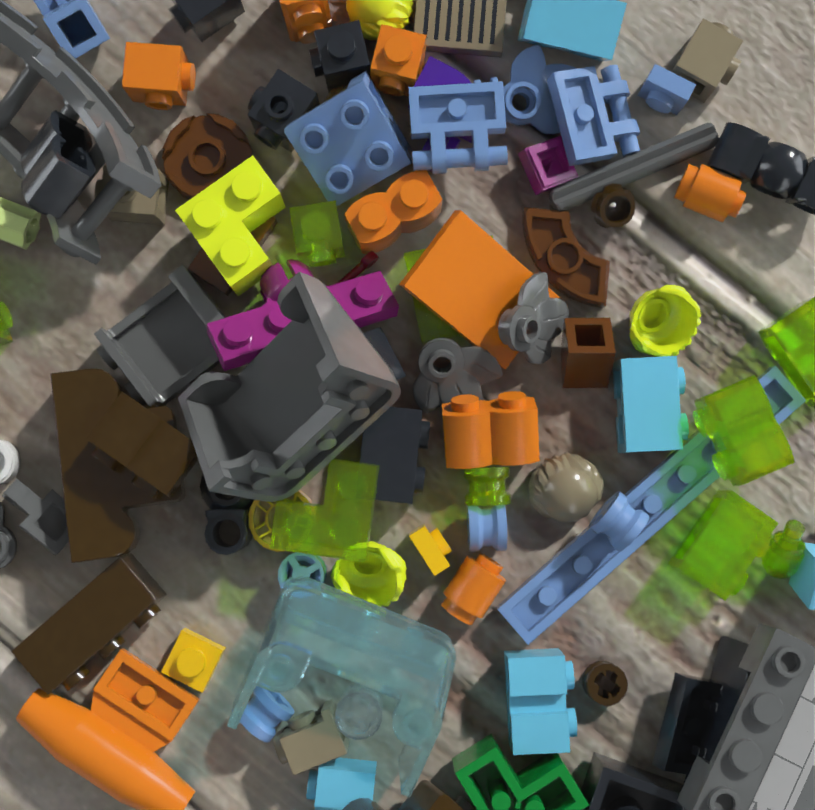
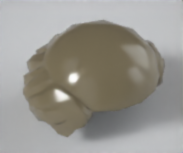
M567 452L562 455L554 454L551 458H545L543 463L538 464L536 470L532 473V478L529 482V500L533 508L547 519L552 518L561 522H576L587 516L591 509L601 500L604 480L595 465L581 456Z

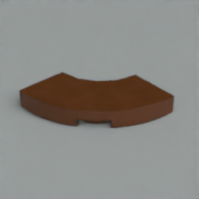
M524 207L522 225L525 243L530 257L539 272H546L548 282L567 297L589 306L604 308L607 299L610 261L593 256L579 245L571 230L570 213L568 211Z

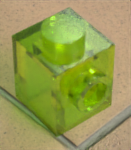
M336 200L289 208L296 254L302 263H309L311 267H320L336 263L337 258L346 257Z

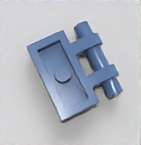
M609 65L601 69L603 83H599L595 66L553 72L547 79L569 166L611 159L617 154L615 142H619L623 157L640 151L637 140L640 129L637 119H632L627 102L630 92L627 81L621 79L618 65ZM605 104H609L614 122H609Z
M503 81L408 87L411 139L430 138L431 146L429 151H412L413 171L432 169V174L447 173V168L474 167V172L489 171V166L507 165V146H488V135L505 134L506 131ZM472 136L473 148L446 149L445 137Z

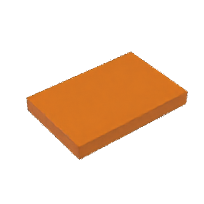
M455 210L399 285L470 344L487 350L496 358L502 369L506 370L519 353V351L510 349L508 345H505L500 340L498 325L502 314L507 309L517 306L521 286L534 274L464 212ZM548 287L550 298H560Z

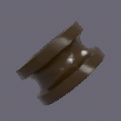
M596 661L585 669L582 676V687L585 693L596 703L603 706H612L619 703L625 697L628 689V680L625 673L613 663ZM606 671H612L610 680L616 684L611 693L604 689L603 695L597 694L599 685L594 682L595 678L599 673L606 677Z

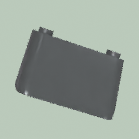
M298 272L281 290L277 303L282 314L291 319V321L237 376L214 371L206 372L200 375L178 397L210 492L265 502L286 499L298 492L400 397L401 389L391 368L325 284L319 279Z

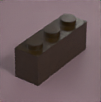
M132 553L120 556L11 652L47 695L61 686L69 691L90 674L86 665L98 654L105 660L126 642L121 634L130 626L135 624L140 629L161 611L157 603L167 594Z

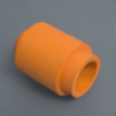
M688 164L673 198L682 201V207L723 223L727 215L734 218L737 216L747 192L740 189L743 180L704 164H701L700 167Z
M481 552L477 558L467 555L443 593L446 598L441 606L463 623L473 625L477 617L483 618L505 584L506 579L500 575L503 567Z

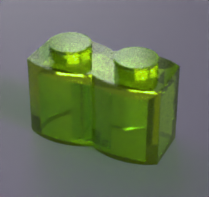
M815 297L800 302L758 331L769 353L784 369L788 380L806 399L805 403L809 407L815 406Z
M755 375L694 400L697 409L692 412L695 425L703 437L709 436L714 443L716 453L712 455L713 464L724 481L729 479L733 486L744 485L795 463L790 445L774 418L767 395Z

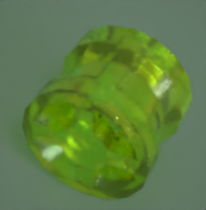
M508 466L463 469L464 478L468 481L469 491L464 496L465 506L511 504V495L506 491L505 485L506 479L510 476V468Z

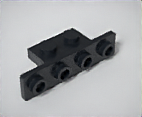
M722 636L710 679L675 672L652 765L663 771L686 774L685 783L697 756L710 762L750 676L749 672L739 668L749 645L748 643L732 637Z

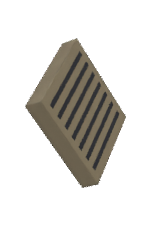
M417 0L414 32L427 35V52L501 58L507 0Z

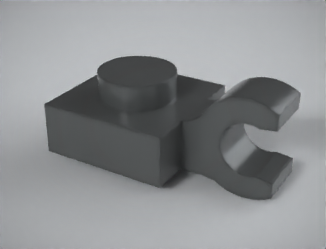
M16 479L3 493L2 497L28 515L19 527L56 556L69 542L64 498L52 489L42 500L26 485Z

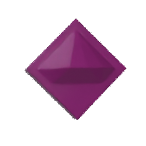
M562 136L524 148L518 153L535 196L579 177L575 166H569Z

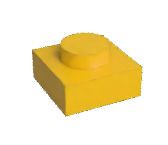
M425 524L409 533L410 539L434 576L450 567L445 555L452 552L438 528L429 532Z
M184 628L181 630L161 673L203 693L226 647Z

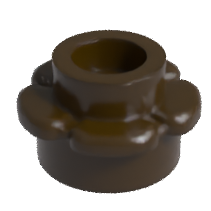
M616 183L604 186L603 191L596 193L591 201V211L595 213V222L604 228H618L626 225L635 213V201L631 191L628 189L624 190L622 185ZM611 202L616 203V207L613 210L609 209Z

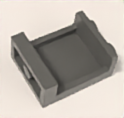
M181 265L168 275L172 281L169 285L109 330L100 328L94 333L102 344L97 348L99 355L113 370H116L118 367L122 370L129 380L124 385L126 390L142 406L146 403L152 408L165 406L186 390L200 375L209 372L220 364L207 334V323L226 317L184 265Z

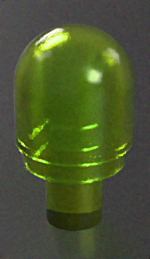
M788 520L783 531L775 532L768 539L761 557L762 566L767 574L777 579H786L798 571L805 556L804 550L806 546L802 540L806 530L804 524L797 520Z

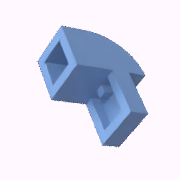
M33 0L60 47H63L75 59L110 39L105 27L88 0Z

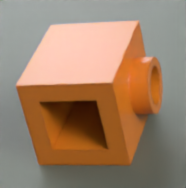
M381 24L370 67L371 80L377 89L392 96H409L408 87H414L422 72L426 57L427 35Z
M126 42L122 88L133 102L145 103V106L156 110H170L172 105L186 106L187 92L193 91L195 88L196 72L194 63H190L182 46Z

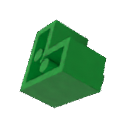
M491 733L452 758L455 775L477 810H583L589 806L580 787L559 753L546 754L516 773Z

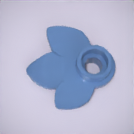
M538 44L520 52L511 64L510 82L504 86L506 121L517 126L530 123L543 134L553 135L560 133L547 79L553 72L577 68L565 64L546 65L543 50ZM515 95H521L525 98L527 105L524 111H518L513 107L512 99Z

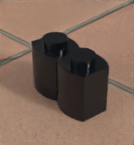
M57 110L51 113L21 156V166L25 173L21 183V190L25 201L33 210L44 215L51 214L59 219L95 173V164L89 154L93 142L87 128Z

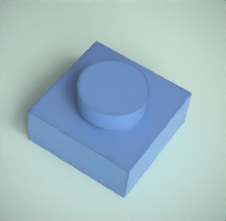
M655 64L637 96L645 99L647 105L658 112H671L678 115L689 100L696 84Z

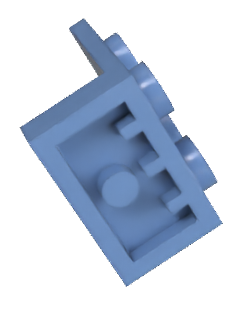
M367 71L352 78L346 90L291 122L284 129L287 138L332 207L339 206L412 163L413 150Z

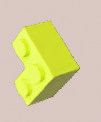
M254 156L245 160L175 210L237 296H240L258 283L264 272L272 266L270 259L250 232L285 209L286 206L281 193Z

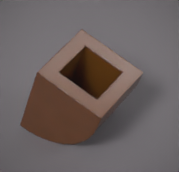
M564 318L561 343L562 387L608 388L616 355L611 318Z

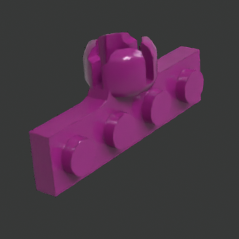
M287 260L286 263L293 277L298 272L314 277L309 266L299 260ZM279 262L268 268L261 276L259 286L261 288L260 293L265 302L263 306L207 323V334L224 371L249 364L291 321V319L282 314L277 303L279 293L291 280H288ZM381 271L326 286L354 323L360 328L396 317L398 314L399 304Z

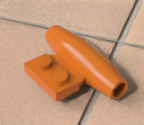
M124 648L120 649L94 687L91 710L54 693L47 695L42 688L36 689L20 709L16 721L57 761L122 804L136 810H184L196 792L155 751L175 739L200 701V698Z

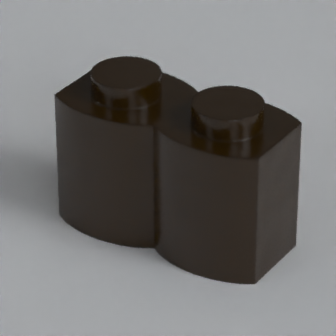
M123 392L120 393L86 438L96 446L91 453L92 456L116 471L120 464L124 465L136 474L131 483L154 499L160 491L171 498L198 461L191 439Z

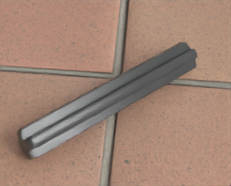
M712 123L700 125L552 188L548 194L550 203L554 210H569L592 200L594 195L601 193L603 187L608 184L616 183L623 187L713 149L719 140V135Z

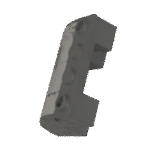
M758 623L739 665V668L750 673L745 687L710 762L699 756L696 757L677 799L686 810H815V647L776 627Z

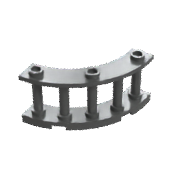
M0 0V43L22 58L26 65L0 101V154L13 166L14 172L21 179H24L25 173L21 166V156L31 142L12 126L10 122L41 79H46L63 97L65 105L60 110V113L76 122L81 118L96 142L89 151L95 164L93 176L61 218L58 219L51 214L46 216L51 226L54 244L58 245L66 254L72 257H81L96 265L100 261L101 255L94 231L127 191L136 190L151 199L162 185L157 167L147 146L141 145L138 148L130 135L135 126L105 88L63 47L59 48L56 53L36 37L34 33L38 26L5 1ZM106 163L108 175L111 176V179L85 211L77 198Z

